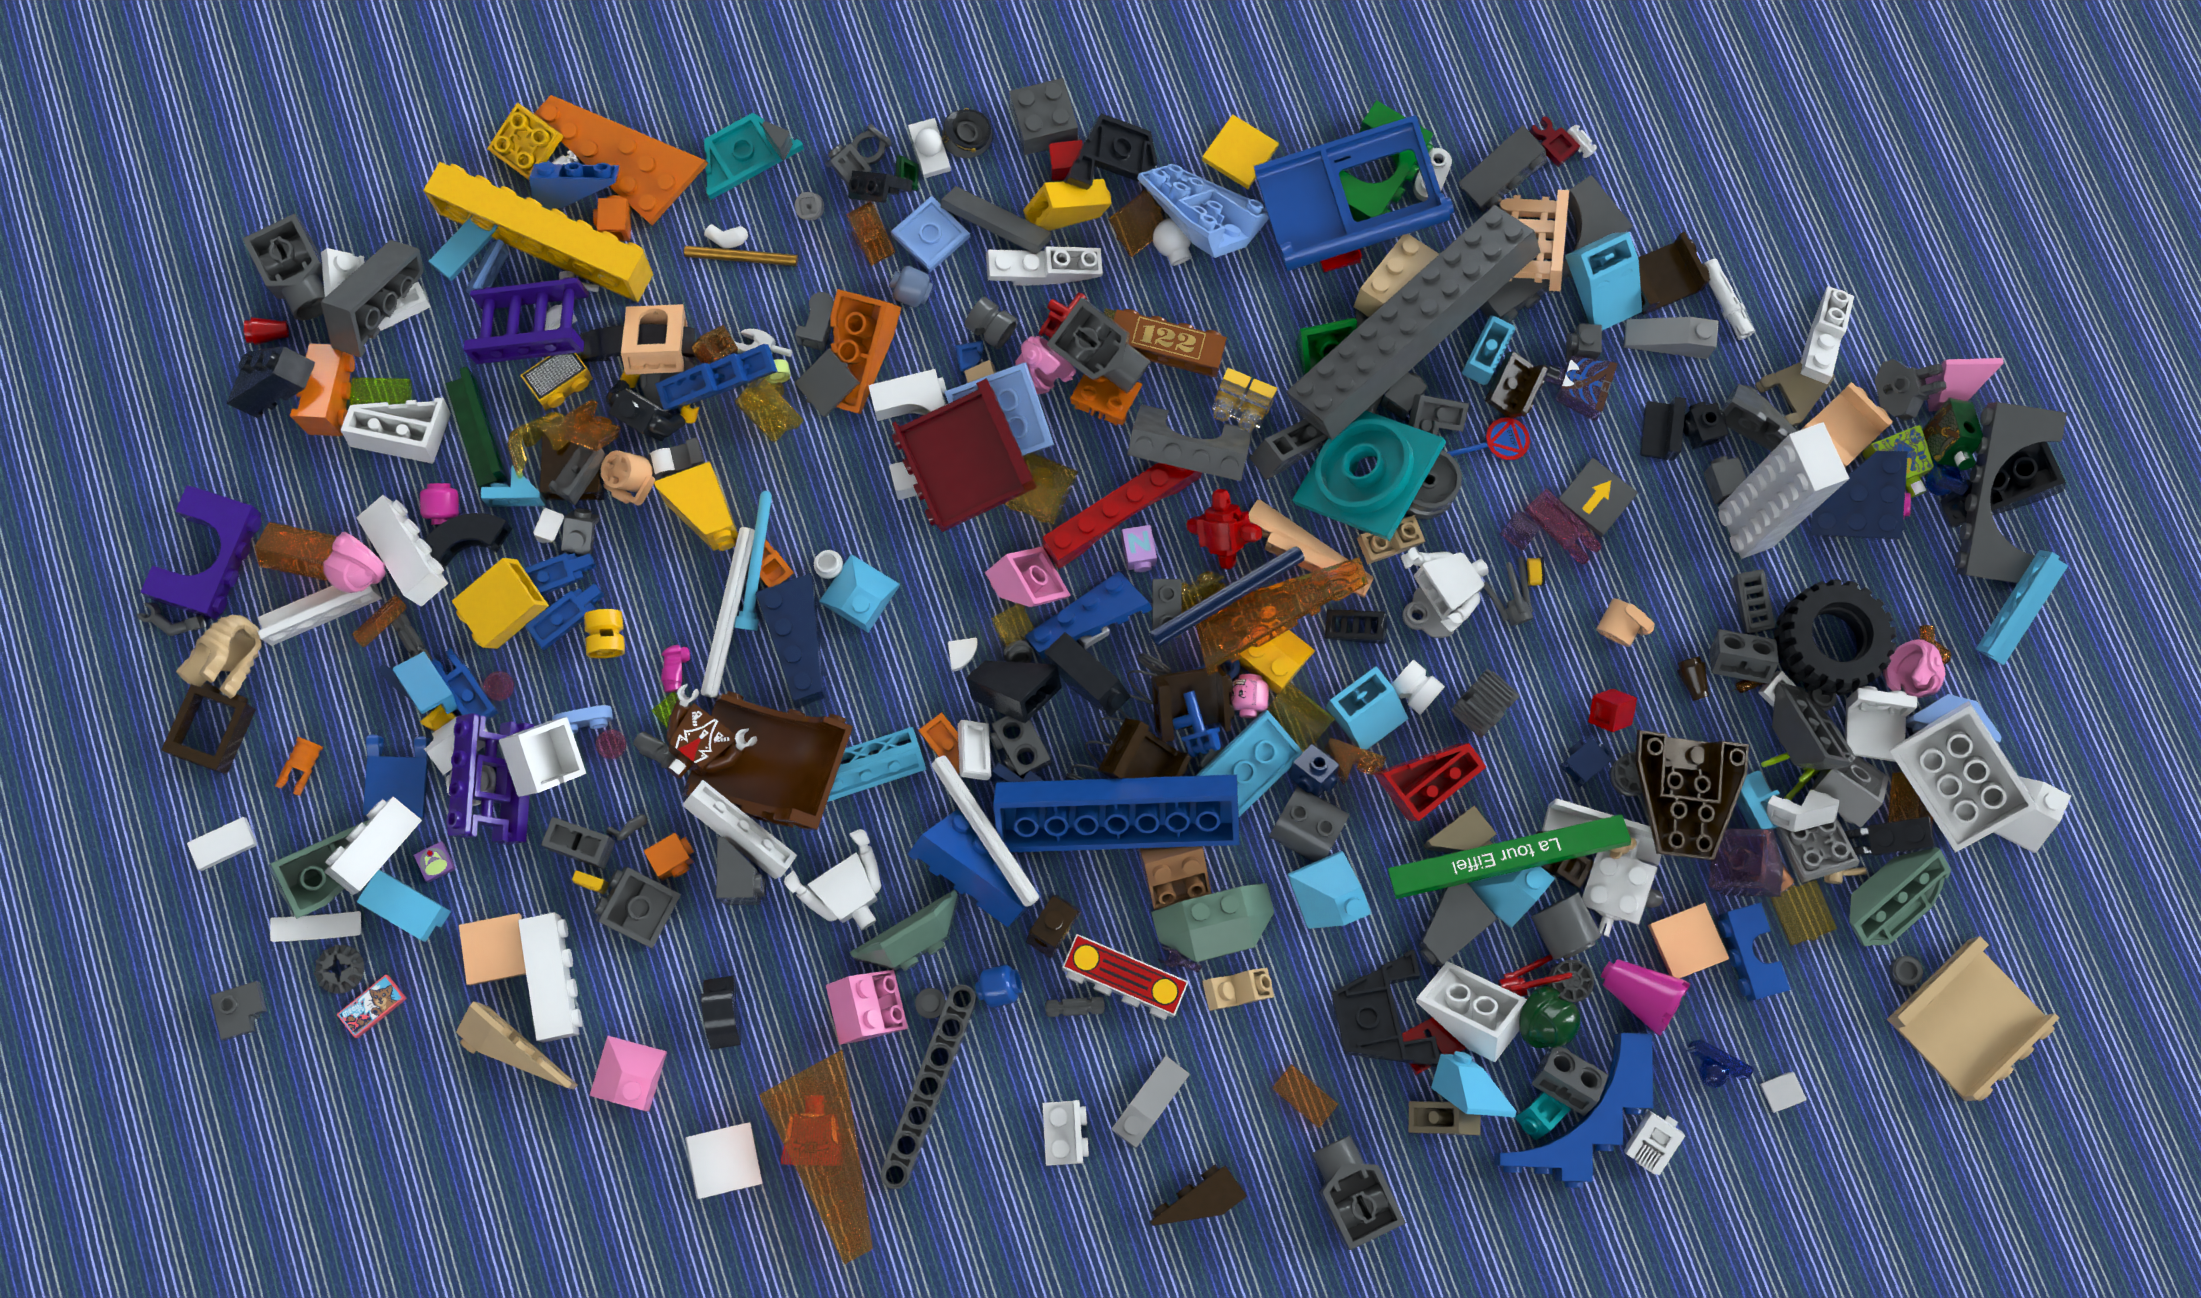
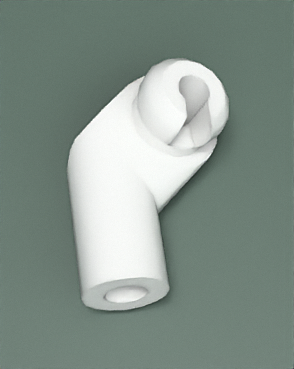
M711 224L706 228L704 236L721 248L730 249L742 245L748 238V232L741 226L721 231Z

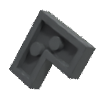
M1415 394L1408 425L1434 435L1438 434L1439 428L1463 432L1469 404Z

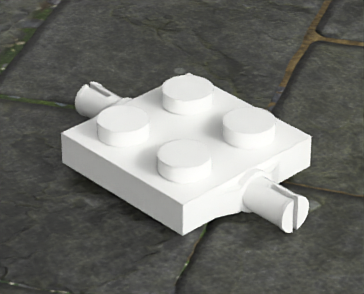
M1636 838V847L1622 855L1619 859L1611 858L1609 851L1597 853L1582 897L1587 908L1595 910L1602 916L1598 928L1601 935L1607 924L1604 932L1606 937H1609L1614 920H1625L1639 925L1657 872V867L1643 863L1635 857L1641 840Z

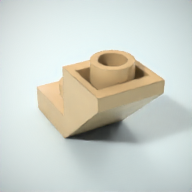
M1267 968L1247 970L1231 976L1202 981L1209 1011L1274 997L1272 981Z

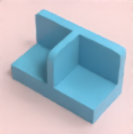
M1755 771L1746 776L1736 802L1754 837L1779 827L1771 823L1766 812L1772 795L1778 796L1780 793L1778 790L1771 792L1760 771Z

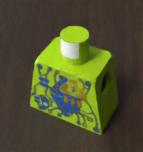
M1920 425L1872 443L1862 452L1863 457L1867 460L1876 451H1908L1906 490L1911 494V498L1927 491L1921 477L1933 469V462Z

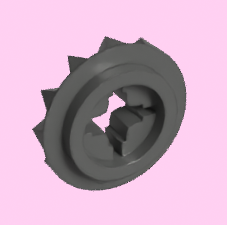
M334 945L329 949L323 950L319 959L315 960L316 969L313 973L317 978L318 985L326 991L335 994L346 993L360 983L364 974V961L356 949L347 945ZM337 959L340 964L351 966L341 971L340 978H338L336 973L328 972V970L336 966Z

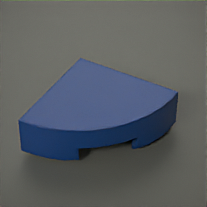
M983 340L955 346L961 375L965 374V370L980 363L984 351Z

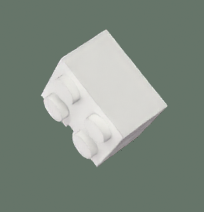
M567 717L547 721L499 739L518 797L542 792L560 783L586 774Z

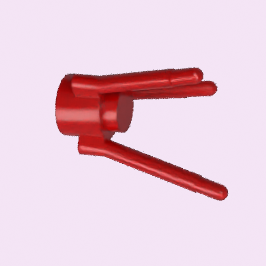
M1548 955L1514 972L1503 974L1504 979L1498 980V986L1523 997L1528 995V988L1572 978V973L1553 975L1525 982L1523 977L1518 978L1551 961L1553 958L1551 955Z

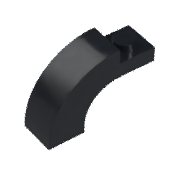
M469 513L453 517L440 524L424 541L432 548V552L429 553L431 557L436 559L445 570L457 553L469 547H486L497 553L512 531V527L506 520L494 515Z

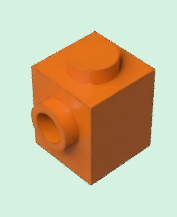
M617 195L598 198V209L593 210V222L597 226V231L600 233L603 231L610 232L618 238V241H631L632 209L627 198Z
M676 833L671 834L643 851L661 880H665L672 875L674 878L683 875L690 869L689 865L694 863L690 855L695 852L686 836L681 839Z

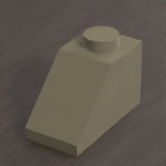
M1473 806L1429 839L1423 846L1426 850L1452 854L1491 845L1493 843L1490 839L1496 835V832L1478 809Z
M1409 1101L1408 1133L1480 1135L1481 1115L1465 1114L1451 1102Z

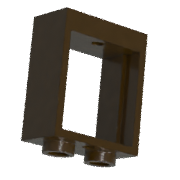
M204 683L201 688L191 684L161 751L227 775L256 709L247 704L249 699L238 694L230 699L227 696L221 695V691L215 686ZM203 698L235 709L215 756L182 745Z

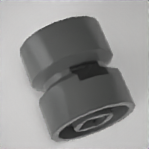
M983 297L972 308L964 325L977 336L983 334L985 342L995 349H1000L1015 331L1018 319L1006 310L999 312V306L987 297Z

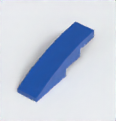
M762 344L741 354L733 353L710 364L702 363L655 385L664 411H669L730 391L778 371L769 345Z

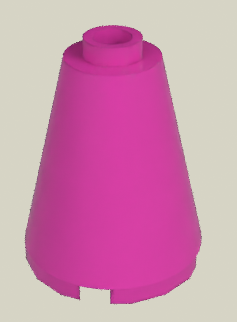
M1619 959L1614 964L1609 961L1600 976L1605 979L1603 986L1659 1036L1662 1035L1680 1005L1682 996H1685L1691 984L1685 980Z

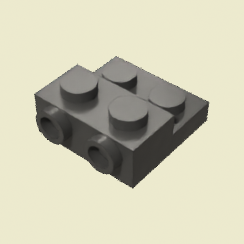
M624 866L622 871L616 869L608 883V886L612 887L608 897L602 896L594 909V913L597 914L595 921L653 949L681 894L629 867Z

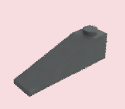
M1738 384L1730 393L1721 410L1726 417V427L1770 451H1773L1789 434L1797 432L1765 397L1759 395L1750 386Z

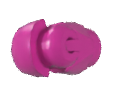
M677 644L666 648L661 654L664 656L661 682L663 683L665 693L678 692V689L682 686L681 662L686 663L690 660L689 649L687 647L680 648Z

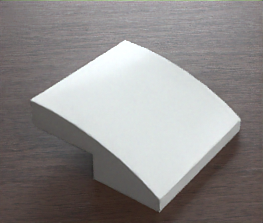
M750 1122L685 1138L697 1199L762 1184Z

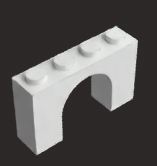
M935 369L868 385L877 421L909 413L926 415L947 405L944 403L942 396L947 391L943 377H937ZM903 462L889 465L897 499L901 500L917 496L913 485L918 482L914 474H908Z

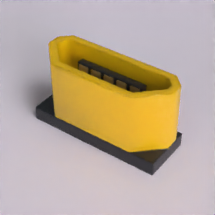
M1544 557L1527 558L1529 586H1544Z

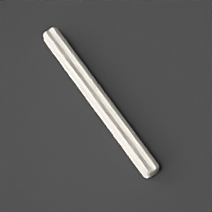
M747 527L739 529L701 688V695L709 698H716L719 693L735 619L749 567L755 530Z
M946 756L936 758L932 763V768L1022 904L1028 907L1036 903L1039 899V894Z

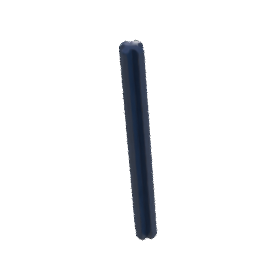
M1297 546L1289 549L1151 631L1152 641L1155 645L1161 646L1303 562L1305 559L1303 552Z

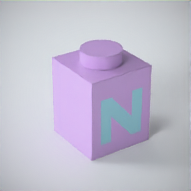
M1151 525L1122 529L1121 539L1127 570L1134 569L1135 572H1145L1152 569L1151 566H1156L1157 555Z

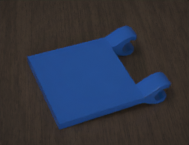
M378 735L367 736L364 816L382 799L387 802L394 797L416 816L424 818L429 755L424 748L431 743L430 738L417 736L414 739L415 757L381 756L384 747L383 737Z

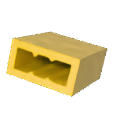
M509 558L499 560L452 600L457 609V616L472 631L473 640L483 648L498 649L528 622L549 607L519 561Z

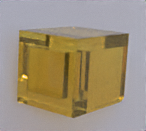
M1019 603L991 618L992 626L1005 648L1014 641L1025 640V635L1035 629L1025 612V606Z

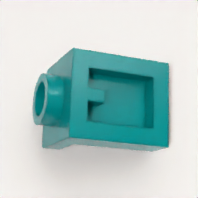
M1542 1091L1515 1119L1527 1134L1534 1140H1537L1550 1132L1571 1109Z

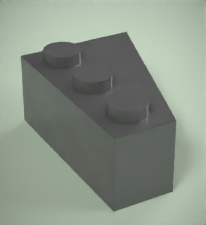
M1522 125L1458 182L1460 189L1483 213L1486 209H1490L1494 205L1497 206L1504 195L1515 190L1526 178L1548 162L1546 149Z

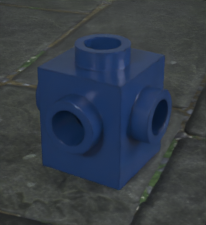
M1311 744L1293 762L1289 778L1295 781L1305 792H1311L1319 797L1324 791L1330 792L1337 784L1339 778L1336 776L1339 764L1330 754L1323 753Z

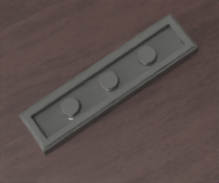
M957 186L941 199V208L1035 254L1051 240L1052 232Z

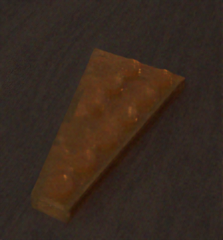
M1360 557L1252 591L1198 623L1196 628L1208 675L1210 676L1217 672V666L1227 660L1233 663L1241 658L1240 653L1251 646L1260 647L1298 625L1297 620L1308 613L1314 616L1321 612L1320 607L1331 600L1340 601L1367 585L1368 581Z
M840 1050L759 1094V1097L844 1264H847L872 1250L873 1242L843 1050Z

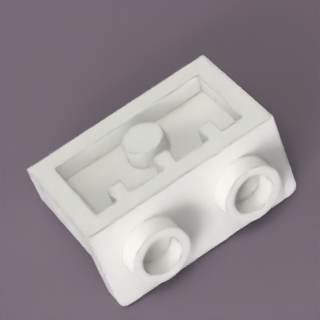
M1079 1100L1042 1103L1046 1166L1083 1163V1157L1089 1156L1088 1138H1082L1081 1125H1087L1086 1106L1080 1107Z

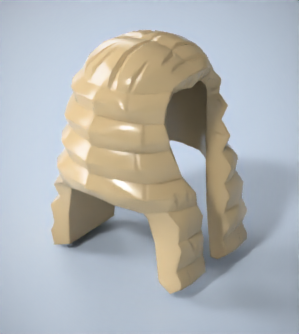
M241 615L221 617L218 619V622L210 625V629L206 630L203 636L197 639L190 657L177 669V674L188 684L201 687L207 680L211 683L214 682L220 671H230V674L219 690L230 699L233 698L241 688L246 675L251 673L250 667L254 665V659L259 656L258 650L262 647L258 634L260 629L249 619Z

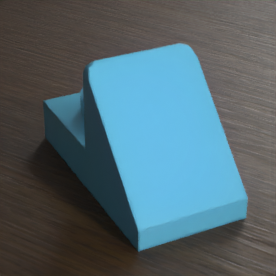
M513 465L511 467V487L503 483H493L491 487H481V499L488 507L546 506V500L541 493Z

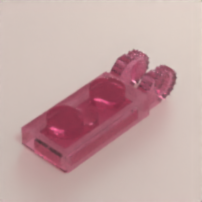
M1545 489L1526 507L1525 511L1565 550L1568 549L1570 555L1579 563L1584 565L1589 561V556L1575 543L1579 537L1582 543L1591 551L1596 553L1601 549V544L1587 530L1588 528L1548 489Z

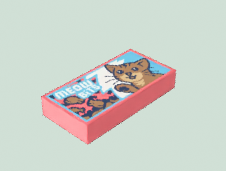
M384 975L337 1013V1016L354 1038H359L407 998L391 977Z

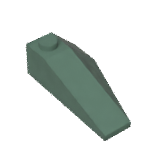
M369 820L362 823L366 825L369 822ZM356 826L268 865L282 897L296 919L326 906L344 889V887L324 872L329 867L325 861L340 846L344 849L350 843L346 838Z

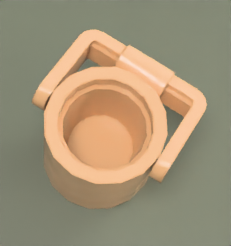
M618 450L610 452L604 458L601 465V477L604 481V488L612 493V497L626 504L631 502L639 506L644 502L655 481V478L652 476V466L649 460L644 456ZM627 491L637 492V494L635 497H633L632 494Z
M1613 598L1596 631L1618 644L1630 647L1637 633L1642 636L1648 635L1653 632L1655 624L1635 605Z

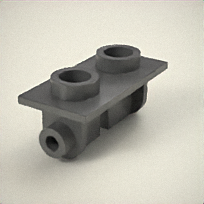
M1152 579L1153 631L1181 614V579ZM1182 634L1178 635L1175 638H1182Z

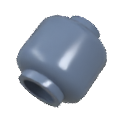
M905 266L901 272H894L889 287L894 288L892 295L896 301L916 308L920 303L925 305L933 283L929 282L930 277L927 273L911 266Z

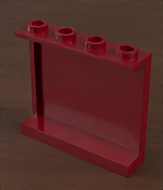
M987 378L976 383L978 390L902 426H899L896 421L892 423L896 432L891 434L898 450H904L907 457L902 460L908 474H914L918 482L913 486L921 501L925 499L928 505V509L924 510L931 526L937 525L942 532L1037 488Z

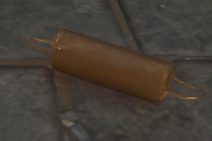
M1742 680L1736 683V688L1740 693H1743L1765 683Z

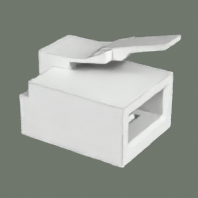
M1649 1110L1626 1144L1624 1152L1648 1171L1660 1175L1685 1135L1676 1128L1678 1123L1676 1120L1668 1115L1664 1120Z

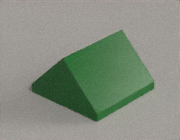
M1356 318L1299 330L1296 347L1304 375L1357 329Z

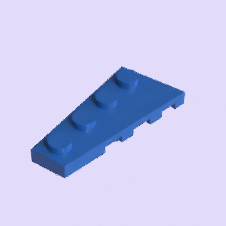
M1118 571L1026 634L1025 638L1040 658L1044 659L1047 658L1044 652L1064 632L1077 642V639L1090 635L1093 637L1102 633L1101 628L1117 622L1120 625L1129 621L1128 616L1142 611L1143 614L1152 610L1149 601Z

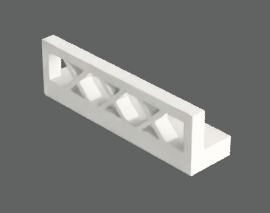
M370 584L362 592L355 593L343 592L334 586H330L259 616L258 620L262 629L258 631L261 640L273 646L382 599L376 584Z

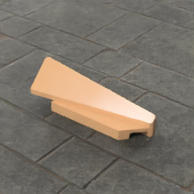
M1256 500L1249 512L1250 523L1257 524L1262 528V536L1268 539L1265 550L1279 556L1297 546L1305 557L1304 561L1299 563L1298 566L1365 598L1374 579L1373 576L1262 500Z

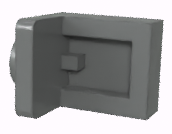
M583 508L574 509V511L566 515L563 524L561 551L582 555L590 553L591 555L593 553L595 525L599 522L600 515L592 514L591 510Z

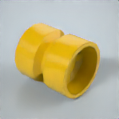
M598 609L586 612L584 614L585 632L590 634L585 638L586 655L591 658H613L624 655V636L619 634L624 629L622 611Z

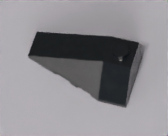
M2038 442L2020 449L2001 466L1991 489L1990 506L1992 516L2064 492L2066 481L2047 442ZM1967 479L1940 501L1951 528L1966 522L1967 511L1965 510V501L1968 494H1971L1973 483L1970 479Z

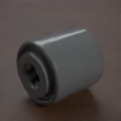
M1579 892L1531 916L1534 925L1554 960L1560 958L1564 960L1569 959L1596 944L1595 941L1602 936Z

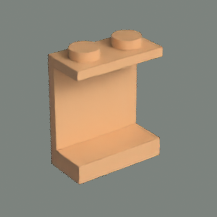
M1851 382L1802 429L1824 422L1844 467H1846L1893 421L1883 408L1876 406L1868 398L1867 393L1862 388L1855 386Z

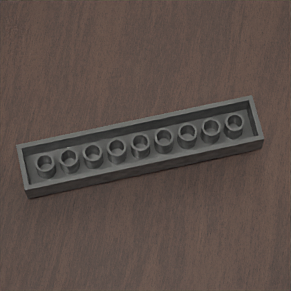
M1494 205L1286 391L1295 411L1333 440L1541 252L1534 230L1498 206Z

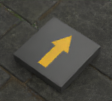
M1592 458L1560 496L1557 503L1600 537H1603L1638 492Z

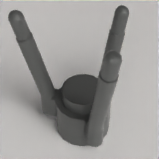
M1522 556L1518 558L1523 597H1521L1512 564L1510 562L1506 563L1515 597L1514 600L1506 603L1507 609H1505L1489 584L1484 582V589L1500 611L1503 621L1509 620L1511 626L1533 619L1532 612L1534 611L1530 603L1526 568Z

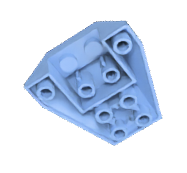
M1168 164L1167 166L1138 174L1137 179L1192 244L1214 258L1245 248L1269 220L1267 210L1261 202L1244 197L1185 171L1178 165Z

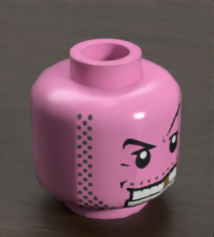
M1241 674L1239 679L1232 682L1233 691L1230 692V702L1234 710L1239 712L1240 717L1256 718L1257 713H1261L1268 708L1269 685L1262 680V676Z

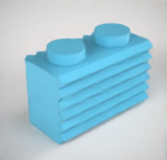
M1490 315L1462 374L1482 385L1488 384L1515 331L1514 325Z

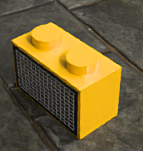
M576 353L548 356L521 374L522 379L545 411L560 406L567 396L573 392L582 391L593 380L589 370Z

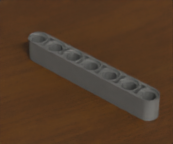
M967 985L955 986L947 997L882 1167L881 1180L890 1189L903 1188L911 1178L977 1001L974 991ZM962 991L969 993L971 996V1002L964 1008L957 1007L954 1004V997ZM955 1020L960 1024V1031L955 1036H946L943 1032L944 1024L947 1021ZM938 1049H945L949 1054V1060L942 1066H937L932 1061V1055ZM927 1078H934L938 1084L937 1091L932 1095H925L921 1091V1084ZM916 1107L924 1108L927 1114L926 1120L919 1125L913 1124L910 1120V1113ZM910 1136L915 1141V1149L912 1153L906 1155L899 1150V1142L903 1137ZM893 1166L901 1167L904 1172V1178L899 1184H892L888 1180V1171Z

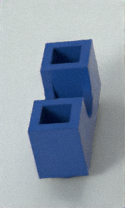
M1762 903L1720 914L1719 930L1722 937L1727 939L1730 948L1728 950L1731 965L1737 969L1740 978L1738 979V987L1742 996H1746L1747 1002L1791 990L1781 961L1763 963L1753 953L1752 945L1755 938L1771 931Z

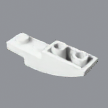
M1046 246L1044 251H1039L1037 254L1024 250H988L986 253L988 280L1013 281V285L1029 286L1076 282L1103 275L1101 248Z
M1827 286L1805 344L1800 362L1803 364L1800 374L1825 384L1829 383L1833 376L1841 339L1846 333L1854 300L1853 295Z

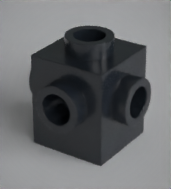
M1706 402L1694 404L1689 407L1690 411L1685 414L1683 433L1688 437L1692 450L1719 443L1729 434L1726 428L1725 414L1719 409L1717 402L1706 405Z

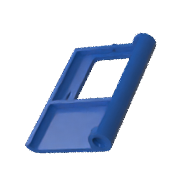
M1416 115L1254 166L1257 182L1286 271L1450 221V214L1454 213L1450 197L1445 198L1443 193H1441ZM1403 151H1413L1428 199L1424 202L1360 222L1354 221L1339 173L1343 170Z

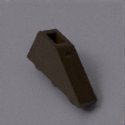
M1215 1164L1201 1174L1204 1180L1193 1187L1189 1183L1178 1191L1176 1195L1179 1199L1169 1206L1167 1202H1164L1153 1210L1151 1214L1154 1218L1149 1222L1154 1226L1220 1216L1246 1198L1247 1195L1225 1165L1218 1169Z

